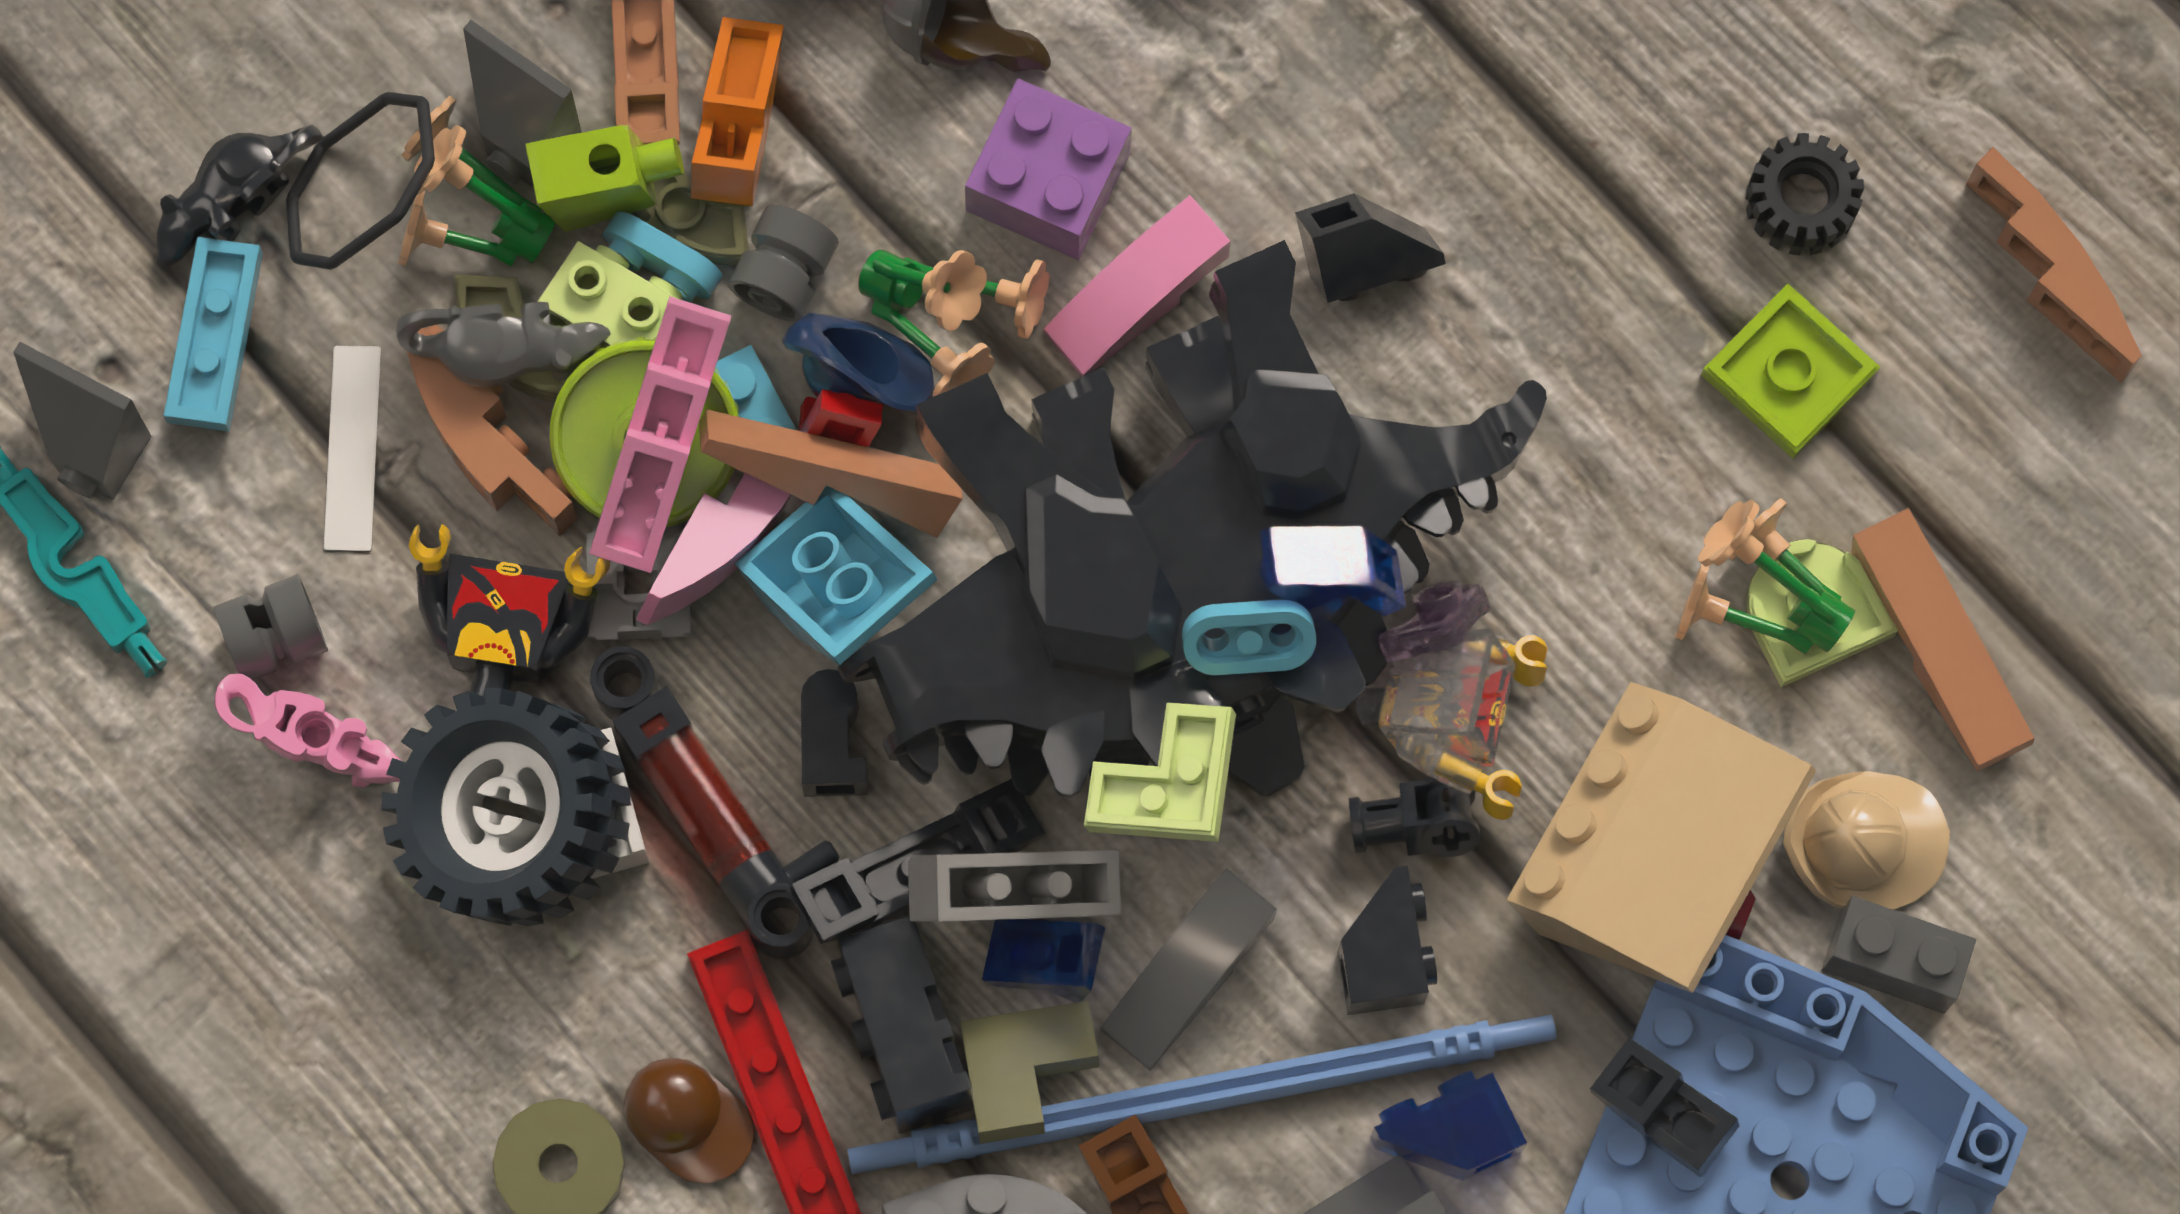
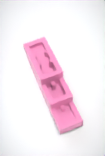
M669 296L589 554L649 573L652 572L728 330L731 315Z

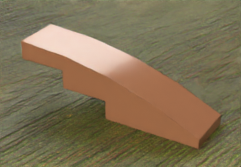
M1992 147L1976 163L1966 185L2008 221L1996 243L2039 279L2027 301L2121 383L2130 374L2142 355L2114 295L2082 244L2046 199Z

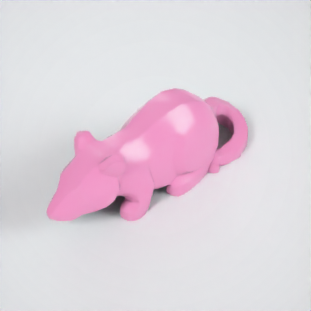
M229 674L217 686L214 706L219 717L234 730L254 734V738L257 741H261L268 749L294 762L307 761L323 765L326 769L335 773L352 775L353 787L363 788L367 787L370 783L390 784L400 781L399 778L386 775L392 758L401 759L396 756L390 747L380 740H370L366 735V724L362 720L346 718L341 721L325 711L324 701L301 692L280 690L265 696L256 683L243 674ZM240 697L250 713L253 726L237 719L231 713L230 702L233 698Z

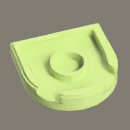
M1805 539L1790 542L1791 546L1788 550L1825 586L1842 596L1841 601L1853 608L1855 614L1840 639L1828 652L1813 644L1807 653L1803 654L1787 642L1752 630L1780 687L1893 638L1898 632L1860 561L1848 552L1845 553L1833 546L1818 543L1816 540ZM1778 560L1776 561L1779 565L1785 568ZM1758 567L1748 587L1746 612L1747 614L1794 630L1796 624L1788 620L1787 617L1799 598Z

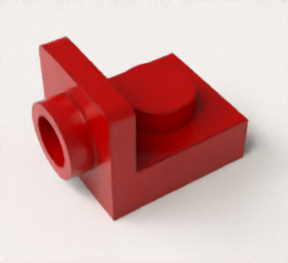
M822 389L818 398L808 396L801 404L798 431L869 447L882 424L883 405L859 399L851 394L836 393Z

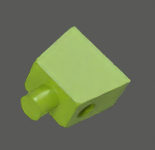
M618 125L525 144L537 204L564 232L610 220L618 211L630 214L650 208L657 201L653 182L684 174L682 155L675 137L644 145L628 125Z

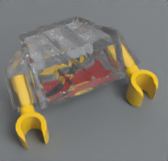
M1452 625L1440 632L1442 636L1436 640L1432 639L1433 641H1425L1400 648L1393 654L1386 686L1365 688L1364 693L1356 699V711L1361 724L1364 726L1379 725L1381 731L1395 747L1398 756L1403 761L1429 777L1467 795L1472 790L1483 794V808L1489 816L1500 820L1509 819L1513 815V804L1508 800L1497 797L1494 792L1506 791L1513 796L1520 797L1522 789L1520 779L1515 773L1508 770H1499L1488 776L1482 773V768L1494 766L1512 678L1521 685L1529 687L1542 684L1547 671V666L1544 664L1548 651L1547 645L1542 638L1535 635L1525 636L1516 645L1509 644L1508 637L1495 634L1490 628L1475 629L1463 625ZM1450 636L1457 637L1456 642L1445 648L1436 649L1437 646H1432L1436 641L1440 642L1438 641L1440 639Z

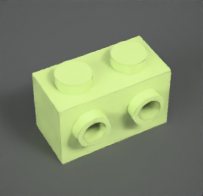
M577 241L538 302L549 303L550 325L563 327L573 323L594 322L607 327L611 335L598 348L600 349L611 346L612 343L617 341H631L637 337L653 340L657 337L669 296L682 300L683 295L677 288L659 277L651 276L649 281L631 272L628 270L630 267L628 261L614 250L603 245H598L594 250Z

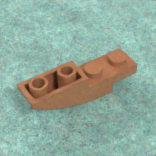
M433 325L427 329L422 328L417 333L430 336L444 330L438 325ZM407 351L417 387L434 428L453 461L471 485L496 512L515 494L560 536L577 520L573 503L570 500L572 495L554 469L548 466L541 473L525 457L530 450L512 429L505 424L498 430L495 429L506 418L501 399L499 398L504 392L502 387L499 385L481 388L468 385L455 377L438 358L421 357Z

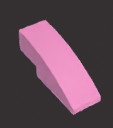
M1189 195L1096 275L1044 328V334L1083 377L1097 369L1180 303L1181 294L1229 258L1231 241Z
M744 473L727 505L704 493L649 591L636 620L645 625H650L682 610L717 587L738 569L735 563L767 536L784 510L791 494L747 473Z

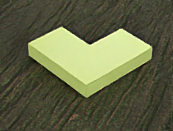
M1166 703L1158 766L1093 762L1084 826L1088 832L1219 842L1236 717L1232 707Z

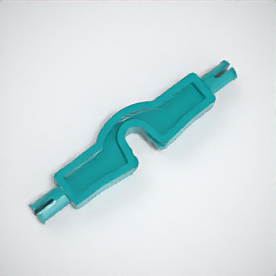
M0 446V506L27 539L30 562L43 585L62 602L80 608L113 652L120 653L125 649L143 672L144 677L154 676L156 672L143 653L145 652L159 671L166 666L168 660L161 655L147 637L146 633L151 629L148 620L129 597L108 560L104 556H95L93 559L72 569L61 566L63 557L84 537L81 525L49 494L31 469L26 467L18 471Z

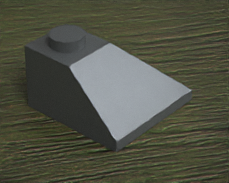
M470 20L463 28L481 136L487 156H489L486 162L498 175L510 183L516 184L519 179H522L534 188L525 144L582 133L572 90L479 24Z
M19 342L13 353L46 452L60 473L57 480L68 489L83 497L91 498L96 491L114 500L152 437L130 398Z

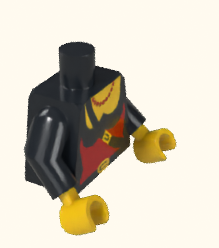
M419 524L414 528L409 541V549L413 557L421 562L416 567L419 611L434 647L447 653L452 668L462 672L474 673L471 692L485 696V688L510 690L511 680L541 683L547 669L560 667L587 638L598 595L597 590L593 586L607 574L610 568V560L600 557L596 563L595 574H589L580 566L579 559L583 552V547H579L567 558L564 571L451 553L447 564L441 559L446 554L450 544V530L441 524L439 529L441 545L432 549L425 547L420 542Z

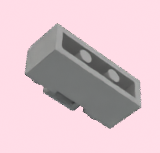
M1119 850L911 856L908 861L910 921L943 922L1121 915Z

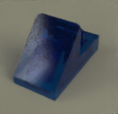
M1028 919L995 920L982 981L1002 988L1047 990L1073 1003L1082 1002L1092 991L1105 927L1098 923Z

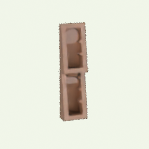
M707 409L699 420L702 453L812 505L815 504L827 485L938 538L963 499L962 489L937 463Z
M1907 508L1854 534L1851 554L1860 561L1897 628L1898 634L1914 657L1913 671L1976 771L1979 772L2033 745L2034 736L1910 509Z

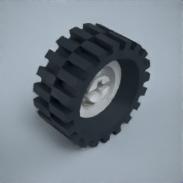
M485 688V696L466 691L453 696L457 711L438 704L424 714L432 728L428 732L410 728L401 740L404 745L413 750L407 762L395 758L391 759L386 775L400 779L397 793L382 792L381 810L397 815V824L383 827L386 845L405 849L406 853L393 860L400 874L418 879L419 881L414 885L413 889L425 899L440 902V908L508 926H511L512 923L524 926L544 924L543 914L562 918L574 912L575 910L568 896L571 895L590 900L601 889L591 878L596 869L613 873L620 857L607 852L612 837L627 841L630 823L617 820L615 817L616 807L631 806L630 788L612 782L611 777L625 772L619 755L601 750L610 740L599 728L585 724L586 718L577 712L520 691L514 693L503 688ZM486 795L545 812L543 822L538 824L481 808L484 797Z

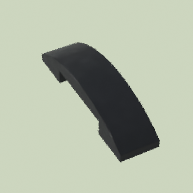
M1012 779L958 804L953 813L851 862L847 857L791 884L789 889L820 944L859 932L908 911V861L911 856L1017 853L1041 838L1045 832L1025 797L1017 792L1012 785Z

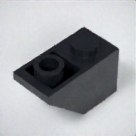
M1355 193L1295 212L1310 278L1327 303L1336 300H1355L1364 296L1369 289L1396 280H1415L1425 275L1428 270L1446 264L1444 253L1424 227Z
M1408 865L1395 867L1340 941L1337 955L1347 1015L1423 1005L1429 993L1428 985L1437 984V968L1432 946L1421 947L1417 922L1427 921L1424 891L1421 883L1411 884Z

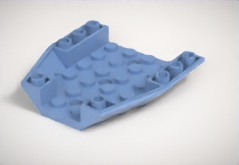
M1725 935L1693 993L1655 980L1632 1040L1682 1073L1685 1083L1738 1118L1739 1128L1705 1173L1699 1177L1654 1145L1610 1108L1605 1106L1563 1214H1990L1997 1195L2008 1185L2028 1127L1867 992ZM1781 1165H1790L1797 1168L1803 1174L1806 1181V1189L1803 1196L1795 1200H1786L1779 1197L1773 1191L1770 1182L1773 1169Z

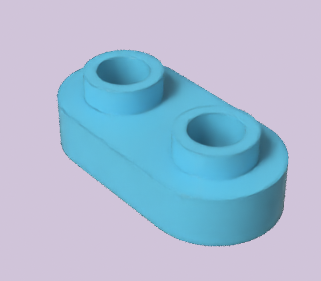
M621 211L616 212L603 232L604 239L610 244L608 248L614 250L630 264L628 269L639 271L641 266L677 288L683 295L682 300L692 302L695 296L709 299L723 278L722 272L706 257L631 214Z
M1290 600L1206 605L1190 614L1182 629L1183 648L1187 661L1196 670L1208 675L1295 669L1312 656L1316 647V633L1311 614L1301 604ZM1277 624L1292 626L1289 632L1282 635L1274 634L1270 631ZM1213 628H1221L1226 631L1218 639H1210L1204 636L1208 630Z

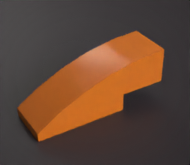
M729 17L722 18L702 100V121L691 163L692 199L753 207L771 117L784 25Z

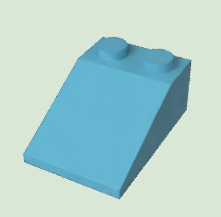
M827 485L814 505L805 502L735 563V566L770 613L799 640L838 665H841L938 580L925 564L848 495Z

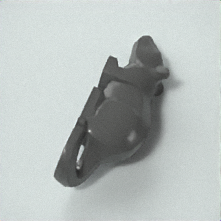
M548 302L525 304L520 309L521 318L505 317L503 315V307L500 304L465 308L426 309L403 315L398 319L396 327L397 340L406 351L421 357L438 358L460 381L481 388L502 385L527 372L547 370L552 371L553 378L556 380L564 381L569 377L572 369L595 353L611 335V332L604 325L594 322L573 323L563 327L550 325ZM447 324L448 326L445 331L435 335L425 336L417 333L420 329L433 325Z

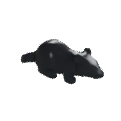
M309 125L277 136L236 133L216 142L205 155L195 181L182 195L176 198L171 194H167L160 200L162 216L157 230V265L165 267L177 263L193 248L197 242V237H201L208 232L217 240L233 242L240 233V223L235 218L246 210H250L254 215L259 216L273 203L289 183V178L282 172L286 163L296 153L318 143L324 137L320 130L314 125Z

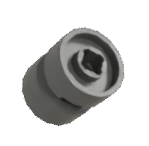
M770 204L765 207L751 235V241L756 249L747 250L742 253L728 281V287L737 297L757 310L782 320L797 322L803 317L816 291V288L810 281L811 276L824 274L839 241L829 228L814 218L786 206Z
M299 574L265 586L263 597L255 600L248 594H244L213 606L218 624L238 673L249 677L252 681L276 672L280 659L285 657L296 664L328 651L319 622Z

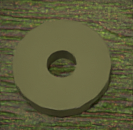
M561 1098L534 1103L515 1115L498 1137L492 1162L496 1188L513 1214H605L620 1193L625 1167L621 1141L606 1117L585 1103ZM556 1148L569 1149L577 1156L578 1165L576 1172L565 1182H551L544 1178L541 1173V1162L544 1156Z

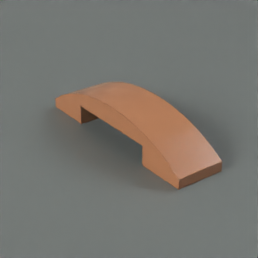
M611 0L616 126L628 125L644 145L674 137L678 145H680L675 0Z

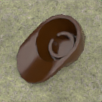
M672 1057L653 1061L635 1074L626 1089L623 1111L629 1131L644 1149L668 1170L682 1179L702 1184L724 1180L740 1169L750 1154L754 1128L749 1111L736 1095L706 1069L688 1059Z

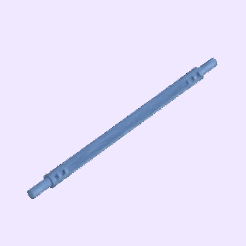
M1551 1014L1489 1026L1487 1020L1474 1022L1471 1025H1457L1445 1030H1431L1424 1034L1041 1106L1045 1134L980 1144L976 1119L960 1120L957 1123L947 1125L944 1123L926 1129L911 1130V1137L848 1148L852 1174H858L915 1162L919 1169L929 1167L931 1164H945L952 1162V1160L962 1158L966 1160L976 1158L978 1155L1104 1132L1135 1114L1140 1123L1145 1124L1422 1070L1441 1069L1448 1067V1065H1462L1480 1059L1482 1061L1493 1059L1495 1051L1556 1040V1028Z

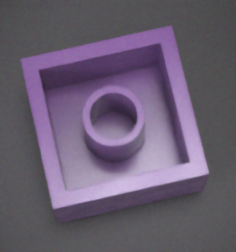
M1017 78L965 185L966 211L1079 260L1130 155L1132 127Z

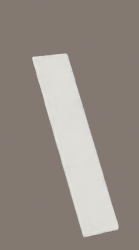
M379 346L334 347L324 530L325 550H371L381 348Z

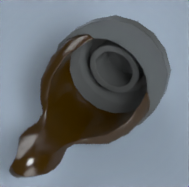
M885 0L883 4V21L888 35L894 44L912 55L916 63L926 66L931 63L944 69L960 70L986 59L995 61L1014 73L1028 70L1046 72L1051 66L1049 53L1040 40L1028 32L1006 29L998 24L988 0Z

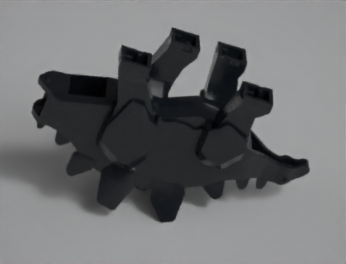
M1285 240L1214 272L1213 278L1215 281L1211 284L1209 297L1219 316L1147 347L1146 358L1148 361L1145 368L1156 390L1176 417L1187 437L1127 501L1119 478L1110 437L1114 387L1104 367L1031 399L1032 420L1042 439V443L1005 412L988 373L917 404L916 411L918 415L915 420V428L926 450L993 523L1007 552L991 559L903 627L869 642L839 665V674L844 683L876 679L896 728L883 741V748L889 760L898 761L900 767L923 785L929 784L932 781L933 774L938 769L939 746L945 745V749L958 771L964 775H970L976 771L979 758L985 767L998 769L1004 764L1007 756L1012 785L1017 792L1032 796L1046 777L1050 775L1055 791L1062 797L1071 798L1080 792L1088 773L1091 778L1093 762L1148 766L1149 761H1151L1154 766H1158L1166 703L1232 707L1236 717L1228 773L1259 795L1271 796L1299 780L1305 768L1295 711L1284 696L1339 712L1347 709L1364 693L1365 686L1374 684L1392 659L1394 644L1374 598L1361 591L1404 595L1410 592L1415 584L1422 583L1427 577L1430 564L1416 531L1410 526L1434 537L1442 538L1447 533L1450 535L1459 533L1464 518L1458 497H1461L1469 508L1473 510L1480 509L1486 514L1492 513L1497 508L1498 496L1495 482L1506 478L1516 466L1541 418L1547 400L1546 390L1540 383L1534 380L1525 381L1519 386L1509 402L1487 409L1474 422L1465 425L1428 427L1364 418L1349 414L1328 375L1318 374L1290 315L1296 262ZM1290 600L1301 604L1312 616L1316 633V647L1312 656L1295 669L1208 675L1192 667L1184 654L1182 640L1184 623L1190 614L1206 605ZM1277 624L1270 631L1274 634L1282 635L1289 632L1292 626ZM1213 628L1208 630L1204 636L1210 639H1218L1226 631L1221 628Z

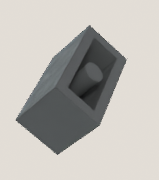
M1851 896L1840 911L1821 971L1945 1014L1958 999L1977 939Z

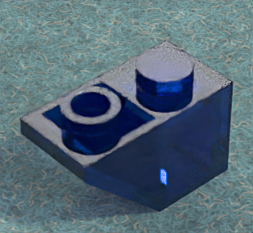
M1473 1071L1462 1073L1437 1087L1441 1095L1438 1098L1420 1106H1417L1414 1098H1410L1387 1108L1378 1114L1382 1123L1374 1127L1370 1136L1375 1149L1393 1156H1402L1407 1161L1462 1181L1521 1154L1527 1145V1141L1493 1072L1476 1079Z

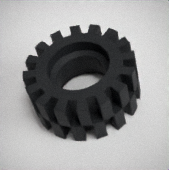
M1798 133L1795 142L1790 143L1788 136L1777 141L1773 150L1768 147L1762 153L1759 162L1754 167L1746 189L1745 199L1749 200L1746 212L1749 220L1756 218L1757 222L1754 230L1760 238L1766 232L1772 236L1769 243L1771 247L1779 250L1781 243L1791 245L1789 254L1799 256L1803 248L1809 247L1810 255L1821 253L1825 244L1832 248L1840 242L1844 233L1847 235L1863 201L1860 197L1864 191V180H1857L1860 167L1856 159L1847 163L1845 158L1848 150L1841 144L1833 151L1827 147L1830 138L1820 135L1817 143L1809 142V133ZM1793 175H1811L1821 181L1826 188L1828 194L1827 205L1815 214H1798L1789 209L1784 203L1781 196L1782 183Z

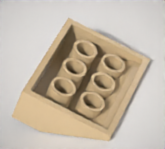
M1630 682L1509 894L1507 901L1541 936L1693 993L1816 770L1811 764L1681 698Z

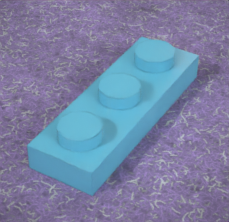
M197 237L163 415L167 423L230 432L263 257L260 245Z

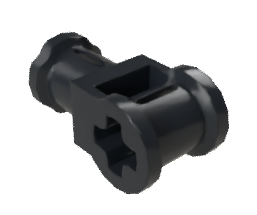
M1441 772L1433 773L1423 780L1399 783L1400 797L1364 802L1359 797L1349 798L1355 854L1366 852L1368 846L1406 842L1408 856L1432 853L1440 857H1457L1470 852L1479 843L1480 830L1476 820L1471 816L1470 807L1475 800V791L1470 786ZM1445 789L1449 791L1450 802H1443L1442 792ZM1447 826H1454V838L1452 839L1448 837Z

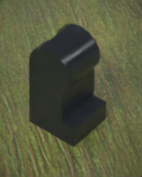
M825 669L817 671L807 679L802 688L801 759L804 797L868 795L866 757L850 758V727L857 719L859 710L856 687L853 682L844 683L838 670Z

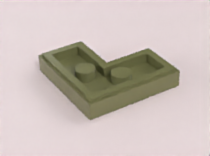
M1089 1000L960 1021L980 1144L1045 1134L1036 1077L1100 1067Z

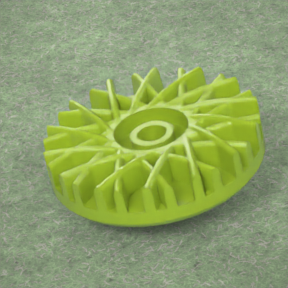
M637 337L635 340L617 341L612 343L611 346L598 349L592 356L581 362L570 374L561 388L552 410L549 439L557 473L564 486L577 502L598 518H600L656 338L652 340L645 339V337ZM716 367L700 419L706 409L739 417L738 404L733 399L730 386L719 375L720 372ZM699 422L666 527L689 520L704 493L716 499L726 487L735 469L701 452Z

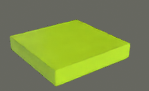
M1787 283L1703 368L1701 376L1785 453L1794 459L1878 373L1880 366Z

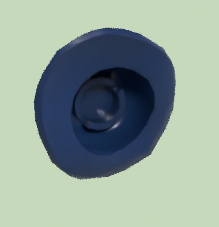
M808 313L790 326L781 340L785 348L803 354L802 370L810 391L816 397L819 396L822 389L836 393L851 394L859 399L871 402L881 401L892 408L903 411H916L917 404L933 397L934 377L930 361L915 345L869 322L833 315Z

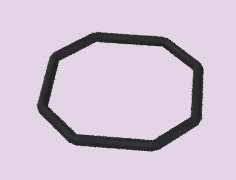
M394 92L383 93L324 136L314 146L286 198L290 258L295 264L328 270L335 269L405 217L435 161L430 106L425 97ZM387 105L417 108L422 161L395 209L331 257L303 253L298 200L325 152Z

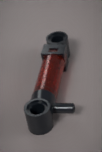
M616 646L604 651L595 660L590 671V684L600 711L612 720L617 737L639 770L644 772L752 935L755 945L765 955L775 959H790L800 955L810 945L814 931L789 888L791 884L839 862L840 856L830 841L824 840L786 866H783L693 731L690 720L666 686L658 691L657 680L650 660L641 651L629 646ZM621 673H632L641 679L639 689L633 695L627 697L612 695L608 691V685L616 675ZM777 908H788L799 916V922L790 933L775 935L768 932L763 926L766 916Z

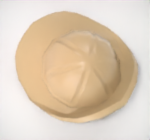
M1863 771L1820 780L1808 787L1785 827L1783 845L1795 875L1815 896L1833 907L1843 909L1851 896H1855L1894 910L1915 902L1926 894L1939 880L1948 856L1950 830L1938 801L1926 788L1901 776Z

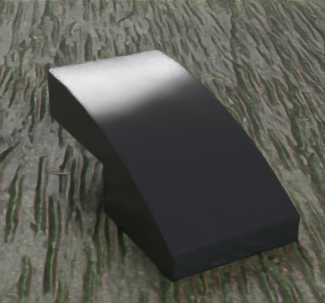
M1631 1038L1627 1039L1590 1088L1591 1093L1619 1117L1699 1177L1705 1173L1739 1128L1738 1118L1685 1083L1682 1073Z

